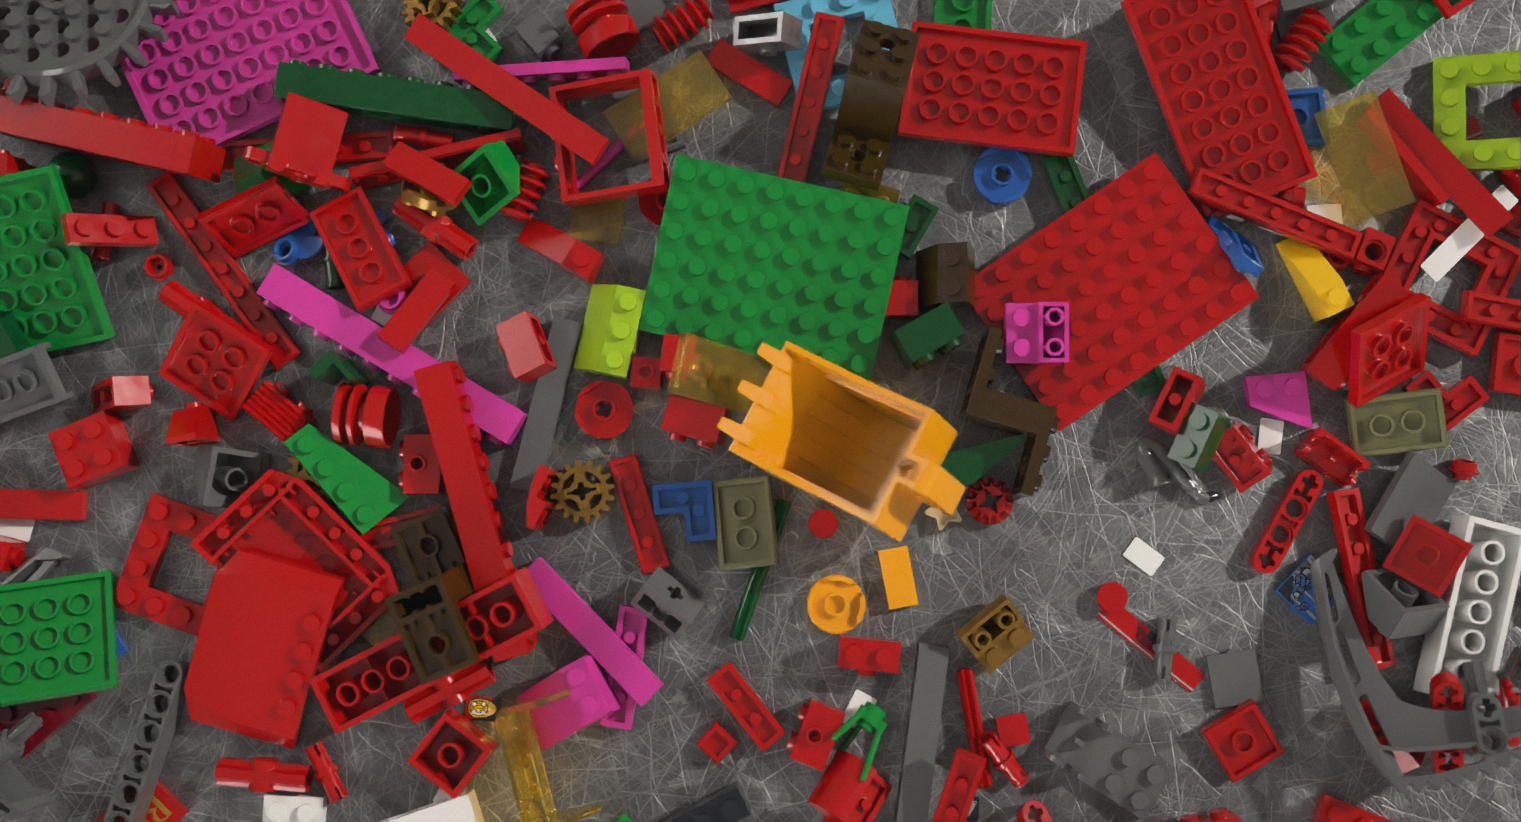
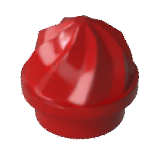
M1297 184L1278 193V199L1304 209L1305 187H1298Z

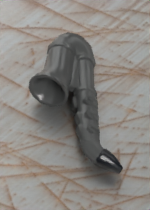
M1143 437L1136 442L1134 452L1136 460L1146 476L1147 490L1173 481L1178 482L1179 487L1186 490V494L1192 496L1194 500L1201 504L1211 503L1223 496L1222 493L1215 491L1204 492L1179 463L1167 457L1168 452L1163 448L1164 445L1155 438Z

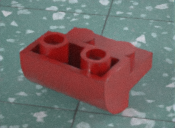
M838 750L807 802L828 819L835 820L836 822H872L893 787L877 774L878 770L872 766L866 780L861 781L860 777L865 761L849 752Z

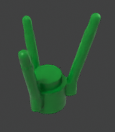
M869 701L864 705L861 704L856 713L832 736V740L836 741L852 725L857 724L838 749L845 751L862 729L870 734L873 730H876L860 777L861 781H865L882 733L888 725L883 721L887 714Z

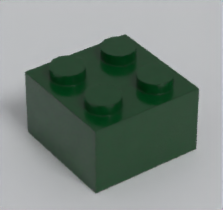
M945 302L895 330L889 340L905 368L909 369L914 366L918 370L932 362L931 360L935 358L934 354L940 352L941 356L957 348L961 344L959 339L965 332L949 304Z

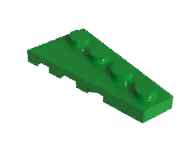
M309 423L283 442L361 535H364L410 497L407 494H403L402 490Z

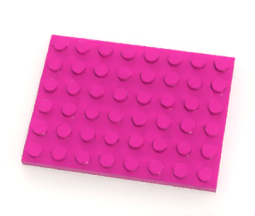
M173 0L180 10L179 15H156L153 24L163 28L169 37L168 41L162 42L145 37L137 47L149 64L143 67L134 63L128 57L120 63L148 124L154 125L155 123L171 127L177 131L182 129L200 134V136L215 139V145L219 147L226 142L240 139L279 120L283 105L273 96L278 61L288 63L290 59L305 62L307 66L318 67V64H328L341 71H348V68H356L365 71L369 75L382 72L348 0Z

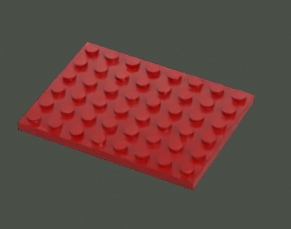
M1155 152L975 275V307L972 308L986 329L990 327L1002 329L1000 338L1004 339L1005 303L1069 302V363L1049 365L1012 364L1038 403L1057 408L1055 416L1059 417L1056 429L1059 432L1260 296L1245 275L1232 266V260L1218 244L1219 239Z

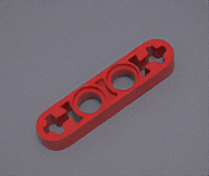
M1312 469L1300 470L1292 477L1250 552L1249 564L1256 572L1272 573L1280 566L1323 488V478L1317 471ZM1311 477L1310 483L1313 487L1306 488L1301 496L1294 495V492H1302L1305 483L1301 481L1302 478ZM1291 500L1296 501L1300 506V512L1295 517H1291L1286 512V505ZM1276 526L1283 527L1286 532L1285 539L1280 543L1272 538V530ZM1265 543L1278 548V551L1270 550L1267 559L1271 561L1270 565H1263L1261 567L1262 561L1258 559L1259 555H1266L1271 548L1265 546Z
M1442 672L1432 677L1429 684L1430 709L1464 710V691L1455 674ZM1445 686H1448L1449 698L1444 697L1442 692L1445 690ZM1464 748L1431 751L1430 759L1435 772H1444L1464 766ZM1444 753L1450 755L1451 759L1448 761V764H1445L1446 756Z

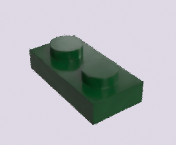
M913 194L908 203L910 208L899 255L910 260L939 210L938 207Z

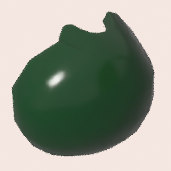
M77 151L61 152L51 159L49 165H57L68 197H84L93 190L98 176L93 170L92 162L85 155Z

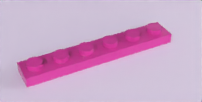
M626 57L498 65L527 85H536L537 80H548V83L559 84L564 83L565 78H577V81L593 79L596 76H609L630 72V62ZM452 71L453 80L462 85V88H465L466 85H473Z

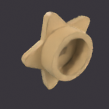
M959 503L952 516L944 514L933 507H929L924 511L926 515L936 520L938 530H943L949 522H962V518L957 512Z

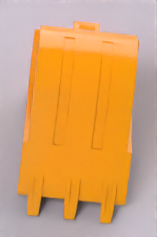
M789 341L785 342L781 351L761 343L757 354L773 365L764 384L760 388L746 380H741L737 387V391L753 402L742 425L725 417H721L717 428L734 439L728 449L729 451L769 474L861 519L900 543L922 502L952 516L966 487L941 467L958 434L935 410L859 377Z

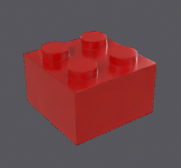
M102 410L48 433L68 489L87 490L140 467L120 413Z
M451 708L443 713L407 762L455 800L464 792L500 744L456 709Z

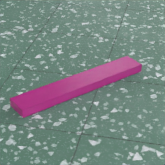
M538 557L527 570L548 610L641 707L644 706L664 683L542 557Z

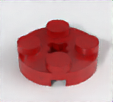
M598 380L585 386L579 393L575 408V418L580 428L587 434L597 439H612L620 436L629 428L634 419V403L631 395L623 386L612 381ZM602 402L606 405H612L611 415L607 418L604 415L598 416L597 414L600 410L599 404Z

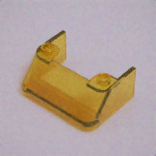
M569 689L511 702L502 707L496 714L495 726L501 743L520 822H577L601 810L599 804L558 811L555 808L530 709L569 696Z

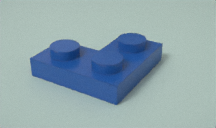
M712 480L652 485L654 515L684 512L687 542L717 539Z

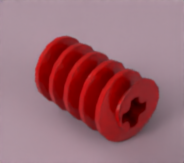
M683 0L684 9L679 4L673 5L674 15L667 9L663 11L664 20L658 15L653 17L654 26L651 23L649 25L663 50L669 52V41L675 46H679L678 36H682L688 41V30L698 35L699 24L706 30L709 29L708 19L710 18L714 21V18L705 0H694V3L691 0Z
M1310 7L1303 8V14L1296 18V24L1290 26L1289 34H1285L1282 37V43L1278 44L1275 47V53H1272L1279 70L1285 73H1292L1293 71L1303 73L1305 71L1300 62L1310 63L1312 61L1307 52L1318 53L1319 48L1314 43L1323 44L1326 42V38L1321 33L1331 34L1333 32V28L1328 24L1329 22L1323 14Z
M524 157L520 158L524 164H519L520 194L499 211L500 214L519 223H522V220L532 221L533 218L527 213L528 209L537 210L532 199L542 200L543 197L537 192V189L547 190V186L542 182V179H552L553 177L543 166Z

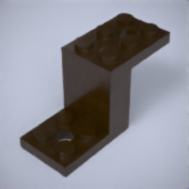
M863 20L847 72L834 132L822 168V177L879 191L918 46L919 33L885 25L878 21ZM851 158H858L861 161L857 162L852 160Z
M990 327L981 336L958 419L1013 435L1023 434L1026 440L1012 487V495L1021 498L1031 497L1034 492L1039 491L1042 484L1043 475L1039 474L1041 464L1046 463L1049 458L1051 446L1047 445L1049 435L1055 433L1059 417L1055 416L1057 408L987 388L994 381L997 368L992 367L996 357L1001 355L1005 339L1000 338L1002 329Z
M446 506L390 529L389 531L413 585L384 600L421 684H427L477 663L481 658L456 603L473 593L474 587L461 540ZM426 537L433 539L436 548L433 553L427 552L423 547V541ZM434 636H440L444 639L446 643L444 651H438L434 648L432 644Z

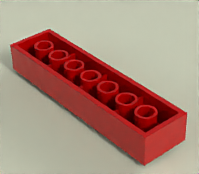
M0 89V134L210 182H220L226 149L216 146L215 139L200 136L198 133L187 130H173L171 127L160 124H146L144 121L127 117V119H123L100 111L96 113L73 105L68 107L55 101L53 107H47L43 101L25 95L20 105L11 101L5 94V90Z
M526 566L456 602L481 660L544 629L554 621ZM397 633L308 681L335 733L338 734L467 667L422 685L401 636ZM440 636L433 637L432 644L434 648L438 651H444L446 648L444 639Z

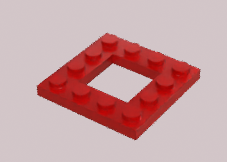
M1422 199L1416 201L1394 243L1384 271H1381L1380 274H1387L1414 296L1417 295V293L1409 289L1432 242L1440 246L1464 221ZM1484 235L1463 256V258L1482 267L1471 291L1502 297L1507 296L1521 267V249L1493 235L1489 238ZM1430 300L1427 335L1471 358L1477 356L1491 327L1459 321V314Z
M152 493L113 595L114 607L198 636L215 575L204 604L153 587L173 532L195 539L220 515L158 493Z

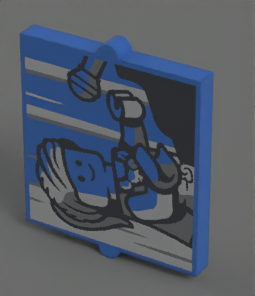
M1311 553L1274 589L1289 605V610L1295 611L1309 625H1313L1318 619L1309 566L1316 558ZM1325 575L1328 599L1331 606L1334 602L1328 578ZM1340 582L1342 590L1344 592L1346 590V586Z

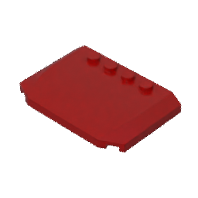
M269 469L190 543L210 565H215L219 569L239 549L246 548L345 577L339 603L334 609L317 668L321 672L388 608L384 599L399 592L390 563L310 484L302 478L274 469Z
M246 548L239 549L215 574L184 684L190 720L294 749L297 746L305 717L303 715L311 691V685L308 680L315 677L334 609L338 606L346 578Z

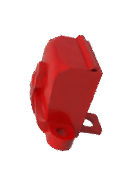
M288 92L279 116L270 151L246 146L243 159L264 167L266 171L287 177L288 180L299 184L303 182L324 190L328 188L347 193L350 190L352 181L332 173L348 118V112Z

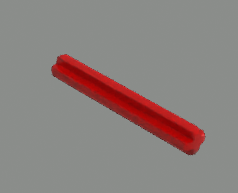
M961 668L956 671L969 750L974 754L987 758L977 787L984 789L991 787L993 783L988 754L978 744V740L981 739L980 737L984 732L975 680L971 668Z

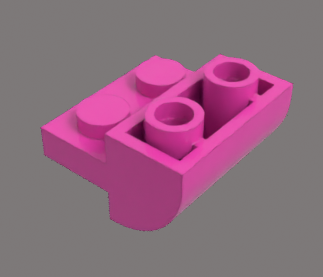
M1069 302L1005 303L1004 364L1049 365L1069 363Z

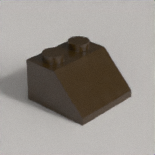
M968 242L936 244L916 251L918 310L935 309L945 302L949 304L950 308L975 307V248Z

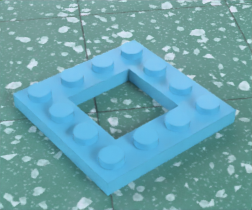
M790 0L773 4L774 12L784 11L803 20L801 50L784 51L795 94H797L811 35L809 28L813 27L816 11L845 17V20L863 15L865 20L878 21L882 24L898 28L891 0ZM847 73L831 77L823 111L840 107Z

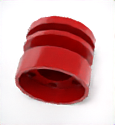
M575 0L567 8L566 18L569 25H571L574 35L579 37L577 42L585 59L620 57L633 49L640 41V32L633 17L627 15L629 10L624 0Z
M343 382L339 385L335 393L331 412V430L335 443L347 445L350 442L351 445L359 446L364 440L368 447L390 449L396 440L400 423L401 403L397 388L374 385L368 391L367 386L364 384H357L355 386L352 383Z

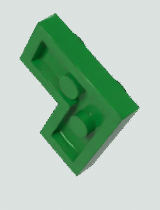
M470 0L462 8L463 14L455 16L458 24L451 23L449 25V33L494 62L504 50L485 31L504 13V10L495 0Z

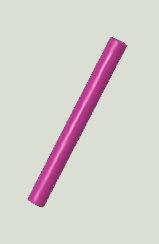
M645 121L641 123L640 130L645 127ZM637 123L626 133L628 141L638 133ZM621 137L602 154L595 166L591 165L577 178L579 193L625 150Z

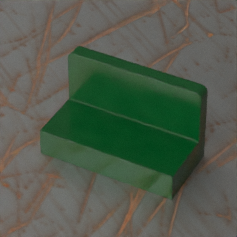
M331 350L307 370L314 379L333 386L345 376L348 380L357 384L368 386L371 383L348 357Z

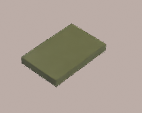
M1441 388L1382 394L1358 408L1348 403V399H1344L1350 448L1362 457L1449 447Z
M764 475L712 482L719 571L780 565L771 476Z

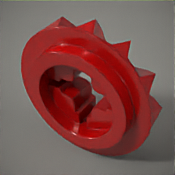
M992 477L976 481L969 488L966 495V507L969 514L977 522L985 525L1001 523L1010 515L1014 505L1012 491L1004 481ZM984 489L990 496H1001L994 503L996 513L990 506L979 508L978 505L986 500Z

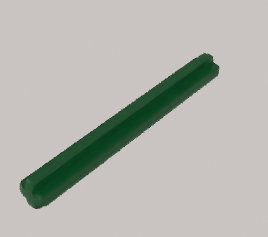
M778 498L774 505L777 542H779L791 508V503L781 498ZM770 566L752 568L729 633L731 638L739 641L745 639Z

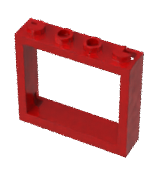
M650 68L549 87V100L568 113V101L641 88L652 181L578 193L574 152L551 137L556 146V154L553 156L555 169L559 172L560 183H557V190L560 191L563 203L570 207H577L669 190L670 172L658 76Z

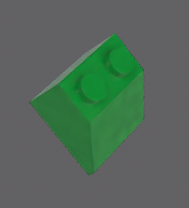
M504 140L482 145L453 170L469 179L472 183V186L461 201L477 226L483 225L520 194L519 163Z

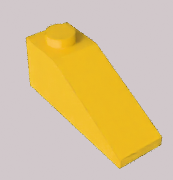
M1291 238L1275 244L1314 323L1355 305L1342 278L1318 249Z

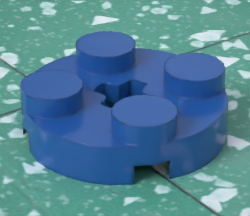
M991 147L985 150L978 158L972 169V181L977 193L989 204L1007 205L1017 201L1024 195L1030 184L1032 169L1029 160L1021 151ZM1000 168L1002 172L1008 171L1009 175L1006 177V182L995 178L997 174L996 169Z

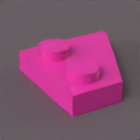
M1305 371L1243 378L1247 408L1268 413L1271 417L1289 421L1303 429L1313 428Z

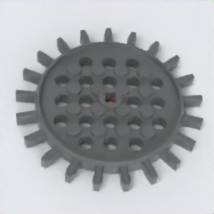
M0 0V85L7 78L12 80L5 94L14 104L18 105L22 102L30 85L40 87L38 96L47 107L54 106L58 86L71 85L82 101L88 100L86 80L103 74L105 79L114 87L120 86L119 76L113 67L127 57L134 63L146 67L149 63L137 48L143 39L147 37L162 42H167L169 39L161 26L153 24L155 16L179 15L180 10L173 0Z

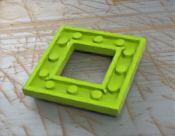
M1521 50L1432 59L1433 134L1470 172L1521 169V137L1466 141V87L1521 83Z

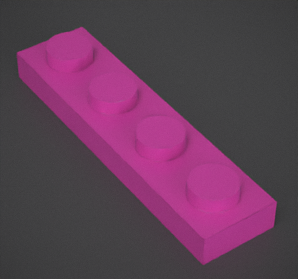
M620 605L615 633L643 661L650 619L633 606ZM608 674V682L621 709L603 718L600 725L631 730L636 701Z

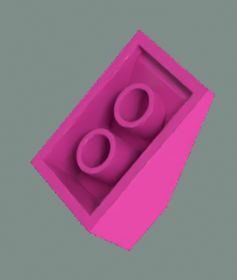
M592 655L583 656L517 696L542 751L621 709L599 662Z

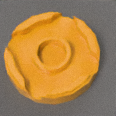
M828 575L819 579L811 587L807 596V612L811 621L820 630L830 634H843L852 630L861 622L866 610L865 596L860 586L853 579L843 575Z

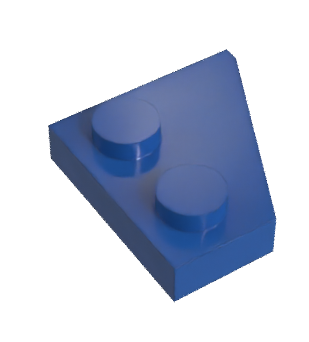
M1211 213L1204 219L1219 239L1218 244L1232 260L1231 264L1236 270L1242 274L1247 271L1255 278L1264 270L1253 242Z

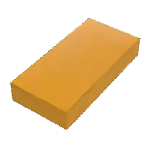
M907 545L877 551L888 609L892 610L918 605Z

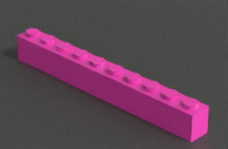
M274 263L256 292L265 298L263 304L276 312H279L281 308L290 313L287 319L301 327L305 323L314 328L312 334L326 342L330 338L339 343L336 348L351 357L354 353L363 357L361 363L377 372L380 367L388 372L386 378L395 384L402 386L405 382L413 387L411 393L420 399L421 396L414 370L442 363L412 344L404 354H401L378 339L377 334L383 328L382 326ZM465 377L466 380L463 385L466 395L468 394L473 402L474 410L471 414L474 424L476 423L479 428L488 432L485 438L498 446H502L503 442L512 445L526 423L528 414Z

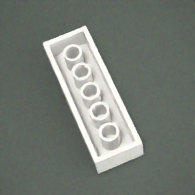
M1471 515L1452 516L1449 533L1472 544L1473 547L1441 597L1450 606L1434 632L1425 634L1412 690L1429 694V684L1432 677L1438 673L1450 672L1458 677L1464 694H1466L1468 691L1462 662L1483 661L1488 692H1494L1497 680L1496 671L1500 666L1521 573V529ZM1445 686V690L1442 692L1444 697L1449 698L1448 686ZM1477 705L1478 708L1485 709L1484 706Z

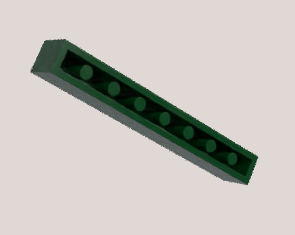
M290 59L288 63L278 61L273 96L282 105L288 92H292L352 115L486 134H495L515 129L516 121L515 112L473 85L458 88L453 87L452 83L445 81H436V84L424 83L423 79L417 77H407L406 80L396 79L394 75L379 72L376 76L366 74L365 71L356 68H348V71H341L328 64H318V67L307 66L305 62Z

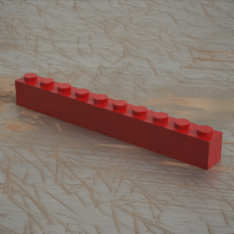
M446 361L414 370V375L476 593L518 571V569L513 566L511 558L513 557V547L510 540H506L503 530L506 525L504 515L501 510L498 511L495 501L498 496L494 482H490L487 472L490 468L489 460L486 453H482L479 443L482 439L479 426L476 423L474 424L472 418L473 402L468 394L466 395L463 383L466 380L464 370L458 365L457 361ZM537 633L493 654L494 663L529 654L536 648Z

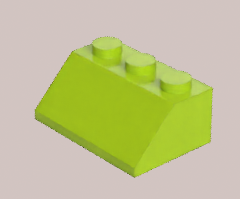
M592 284L573 369L630 381L632 358L637 354L642 332L638 329L647 291L616 284Z

